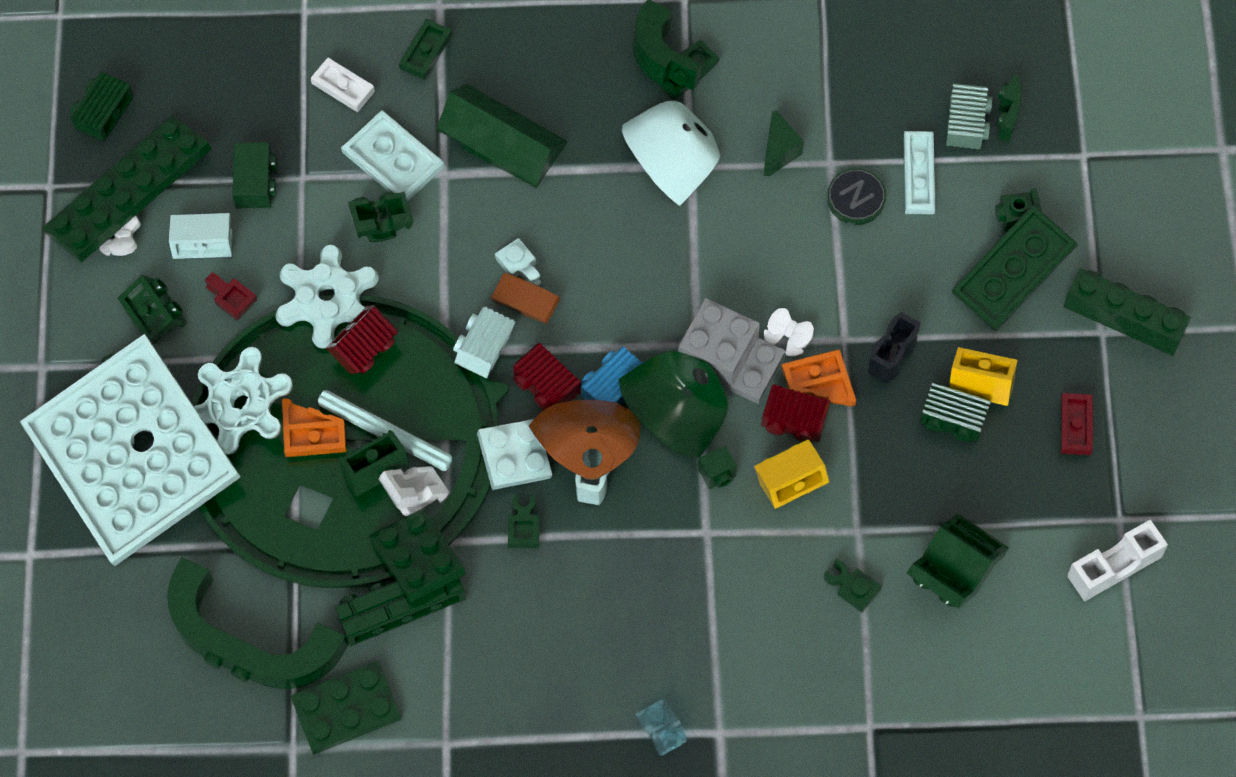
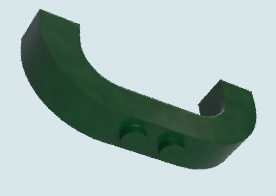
M181 557L171 576L167 595L168 608L180 637L193 651L203 656V660L207 664L218 669L224 666L232 670L231 674L241 681L247 682L250 679L261 685L276 689L304 687L327 675L337 665L348 647L346 635L318 622L307 642L295 652L285 655L265 652L208 624L201 618V601L213 581L208 569Z

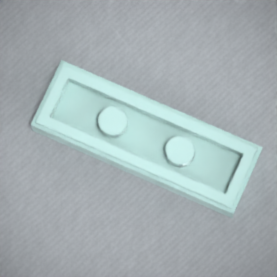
M904 131L905 214H935L934 132Z

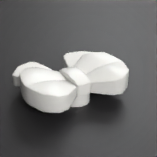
M136 216L133 217L114 234V239L107 240L99 247L100 251L106 256H110L111 253L117 256L133 253L137 248L133 233L141 225Z
M779 308L771 315L767 325L768 330H764L765 341L773 345L777 344L784 335L789 338L785 353L790 357L803 354L804 350L802 348H805L811 342L814 335V327L811 322L797 323L793 321L789 311L785 308Z

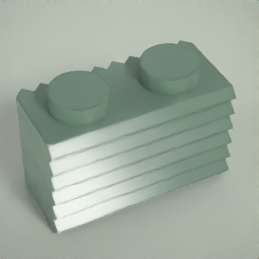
M953 83L946 139L948 147L958 146L960 148H975L979 150L981 149L982 140H988L990 122H985V114H991L993 97L987 96L988 87Z

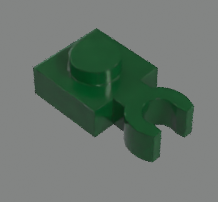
M514 495L512 503L517 515H508V548H539L540 519L539 515H531L536 509L535 496L530 495V503L527 506L519 505L518 495Z
M836 559L833 566L840 571V574L833 576L826 571L824 573V580L830 585L841 586L838 590V596L863 613L881 591L882 586L858 568L850 574L847 572L845 563Z

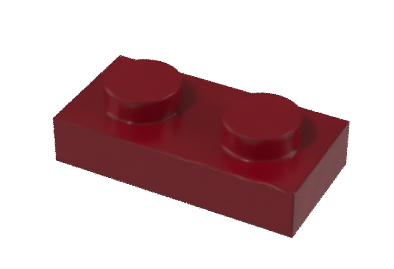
M1062 393L1060 454L1091 455L1093 451V395Z

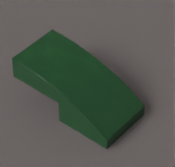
M701 39L679 53L702 65L700 79L720 59ZM667 79L665 84L661 86L674 100L689 89L676 84L670 79Z

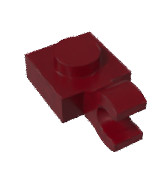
M211 272L204 280L207 283L206 288L217 295L214 299L215 304L237 321L257 301V296L235 278L227 284L218 275Z

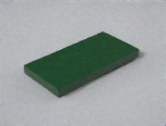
M1032 205L951 291L996 332L1078 244L1037 207Z

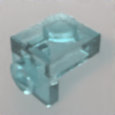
M663 699L635 714L638 723L652 739L660 756L665 755L687 741L679 719Z

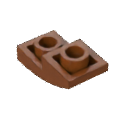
M503 273L491 296L495 303L517 310L523 316L548 324L561 299L559 296L535 284L507 273Z

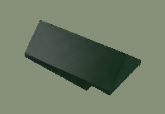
M469 84L450 91L437 125V131L462 143L463 150L536 188L567 144V141Z

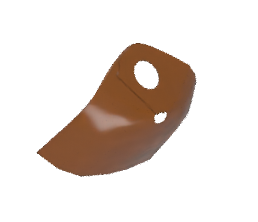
M575 400L557 403L543 410L531 422L529 428L555 461L579 476L587 479H597L615 469L631 456L639 442L641 422L628 408L616 402ZM594 426L597 432L588 433L586 430L588 427ZM589 449H597L602 455L601 463L593 468L587 467L583 463V454Z

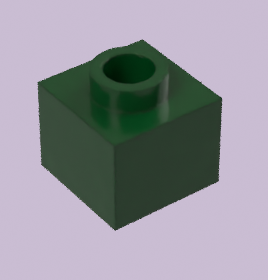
M726 445L698 458V470L709 489L716 486L718 488L727 486L736 477L737 465Z

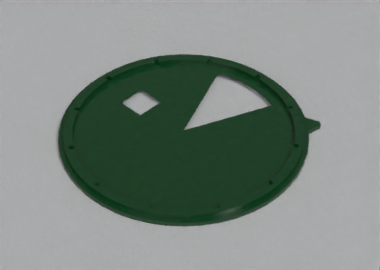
M334 295L322 296L319 298L321 300L328 301L331 300L334 297ZM360 295V303L364 307L375 305L399 331L393 337L395 339L394 344L383 353L379 351L373 358L375 361L373 366L363 374L361 372L348 373L326 348L315 346L312 341V324L307 321H298L291 326H282L276 320V311L262 317L240 332L222 349L212 362L221 371L230 372L238 366L241 353L246 348L254 347L262 355V363L259 369V374L262 377L271 378L283 373L292 380L291 392L277 398L270 407L271 415L280 422V434L276 438L267 439L262 437L257 430H250L244 433L240 439L237 451L233 454H226L241 477L199 506L202 515L211 529L226 546L240 558L274 577L296 584L321 588H352L393 579V575L372 545L369 535L407 517L395 506L382 484L357 497L355 496L343 477L339 462L340 457H345V454H350L351 451H354L347 443V452L286 457L284 453L282 399L292 400L293 404L306 409L308 407L317 409L324 415L339 417L318 405L319 396L324 390H328L421 440H467L465 458L456 485L439 511L431 518L449 545L466 529L488 494L491 484L477 432L479 429L499 426L496 405L510 391L508 384L488 380L454 363L457 352L453 351L458 337L442 323L426 313L390 299ZM344 322L339 324L335 329L334 337L336 338L350 323ZM201 381L191 402L193 406L204 403L209 396L208 387L201 383ZM245 395L239 396L234 402V408L243 409L242 407L246 404L248 397ZM344 419L346 440H377V436ZM214 423L208 424L207 427L217 440L219 437L218 426ZM300 485L333 498L318 530L284 517Z

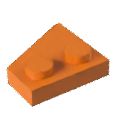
M840 349L782 364L781 369L788 389L829 399L830 403L851 407L856 406V398Z
M282 399L284 453L286 457L347 452L344 419L333 415H324L317 409L311 407L306 409L293 404L292 400Z

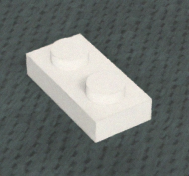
M327 58L311 77L313 85L356 112H359L375 92L372 84L330 58Z

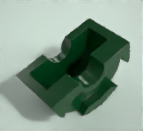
M387 192L382 194L378 201H369L366 197H359L348 202L358 238L366 236L369 242H382L396 237V231L404 226L409 230L414 223L405 192Z

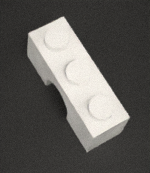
M1148 520L1125 533L1122 540L1111 549L1103 553L1097 549L1072 563L1067 577L1085 602L1162 558L1168 544L1152 521Z

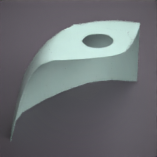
M666 101L660 103L622 125L625 141L655 184L679 206L704 181L719 161L720 152L712 133L680 102ZM686 123L691 131H685L683 124ZM694 123L699 124L704 129L707 136L703 135L696 128Z

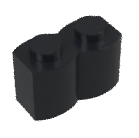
M903 312L897 314L890 321L886 336L879 339L872 349L868 373L886 384L891 382L898 375L902 366V360L906 359L916 347L920 322Z

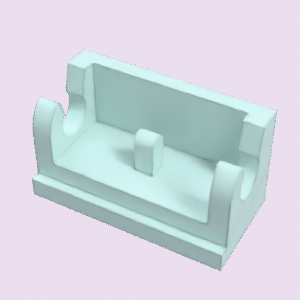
M230 213L171 215L169 244L173 259L232 257Z

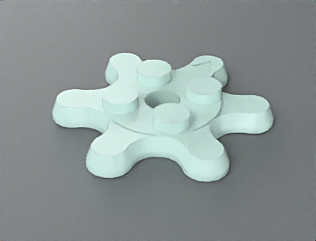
M327 245L320 253V264L316 265L312 270H302L294 264H286L280 271L281 281L294 289L295 297L292 301L278 308L275 315L276 320L282 326H291L298 321L309 322L313 326L312 341L318 348H326L335 339L334 332L336 327L344 322L351 323L365 308L360 303V295L364 290L374 287L379 280L378 272L371 267H363L355 272L343 270L341 267L342 252L334 245ZM333 289L335 295L331 300L324 301L319 298L320 291Z
M254 347L246 348L241 353L238 366L230 372L221 371L213 363L204 364L198 372L199 380L208 387L209 396L204 403L194 407L206 425L214 423L218 426L219 437L217 442L225 454H233L237 451L240 439L247 431L257 430L262 437L267 439L276 438L281 431L280 422L271 415L270 407L277 398L291 392L292 380L283 373L271 378L262 377L259 374L262 355ZM245 395L248 397L246 404L242 407L243 409L234 408V402L239 396Z

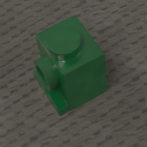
M1037 188L1030 189V192L1001 196L999 204L995 206L997 221L1003 224L1004 232H1008L1032 205L1042 212Z

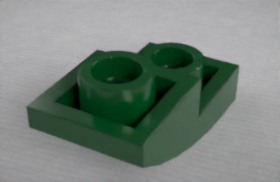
M1013 74L1009 84L1003 83L998 94V99L1001 100L999 111L1002 112L997 126L1001 127L999 139L1008 143L1015 129L1021 102L1020 79L1015 74Z

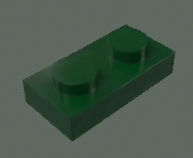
M426 19L400 60L399 68L425 80L452 36L451 29Z

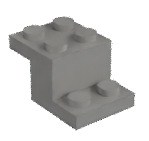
M707 298L702 303L678 347V352L694 356L710 364L723 388L757 404L760 403L785 356L784 349L759 338V322ZM705 372V380L709 381V377Z

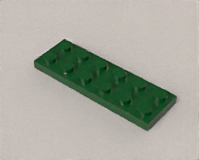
M172 115L42 228L46 235L82 263L212 149L205 139Z

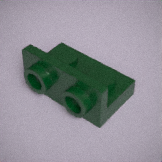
M141 275L118 297V300L141 334H145L150 342L155 344L174 325L183 327L187 324V321L182 315L184 311L181 306L167 294L168 287L157 277L152 278Z

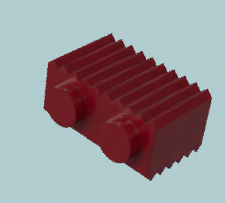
M375 305L366 306L326 349L348 373L361 372L363 374L375 363L373 358L379 351L383 353L394 344L395 339L393 337L399 331Z
M541 343L535 345L513 365L514 382L523 391L529 389L535 395L534 400L542 410L557 403L572 401L581 393L580 380L559 362L550 351L543 347Z
M773 384L762 415L761 426L766 427L769 433L775 435H782L783 433L795 435V438L800 442L808 439L811 443L813 441L820 442L830 409V400Z

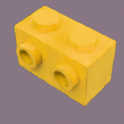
M958 347L952 365L949 387L989 399L991 403L1008 406L1014 386L1018 360Z
M809 439L754 466L760 486L775 509L830 482L825 464Z

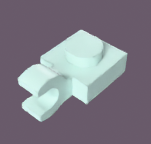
M519 238L495 253V259L507 274L515 277L520 275L523 280L537 286L541 284V281L538 279L540 274L533 267L536 265V258Z

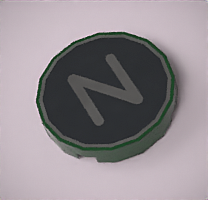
M848 169L840 172L832 179L829 185L828 206L832 214L842 222L863 225L875 220L884 208L886 189L882 181L872 172L864 169Z

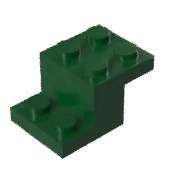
M957 514L939 527L922 557L912 563L906 574L911 576L913 582L919 587L930 589L939 595V599L944 604L959 609L977 594L993 566L1005 556L1009 547L960 514Z

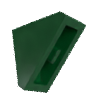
M772 111L764 176H771L802 155L803 140L778 111Z

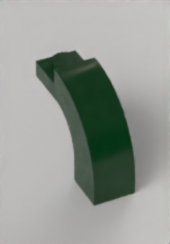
M647 0L637 15L633 37V53L638 65L650 79L661 86L665 84L667 79H670L676 84L694 91L699 84L702 65L673 51L665 44L663 38L670 30L673 10L652 0Z

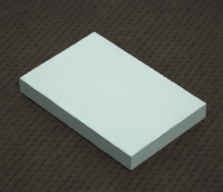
M383 110L341 147L343 154L388 192H405L407 201L445 167L444 162Z

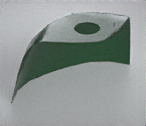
M678 351L664 352L648 359L618 379L621 395L629 410L655 437L671 450L685 456L701 457L726 417L728 401L717 374L710 364L694 356ZM699 368L707 373L709 377L708 384L704 385L696 381L693 376L694 369ZM685 387L692 391L693 394L691 396L684 394L683 390Z

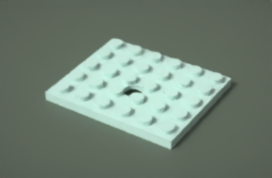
M145 334L20 421L108 560L114 566L241 477ZM143 430L152 432L154 442L151 448L144 452L136 451L133 448L134 436Z

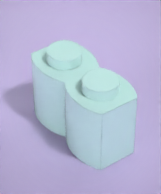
M589 449L583 454V463L587 467H596L602 461V455L597 449ZM610 472L597 479H587L576 474L577 500L579 502L600 505L606 496L607 475Z

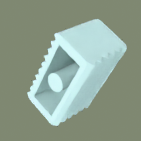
M487 306L482 308L479 315L473 313L466 326V330L469 331L467 336L460 335L453 351L457 352L454 363L488 378L511 336L515 321L504 317L503 314L499 315L498 312L488 309Z

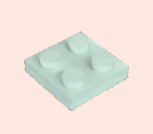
M534 419L478 430L477 436L492 490L551 478L552 471L546 450L529 428Z

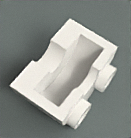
M432 466L412 467L405 473L401 469H391L384 471L379 477V481L395 506L405 516L415 513L436 499L441 503L450 493Z

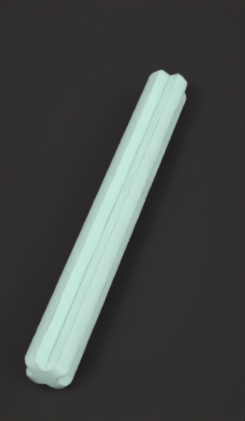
M324 390L318 398V405L377 437H382L383 433L387 434L388 430L393 431L406 452L442 471H446L452 463L453 459L450 454L328 390Z

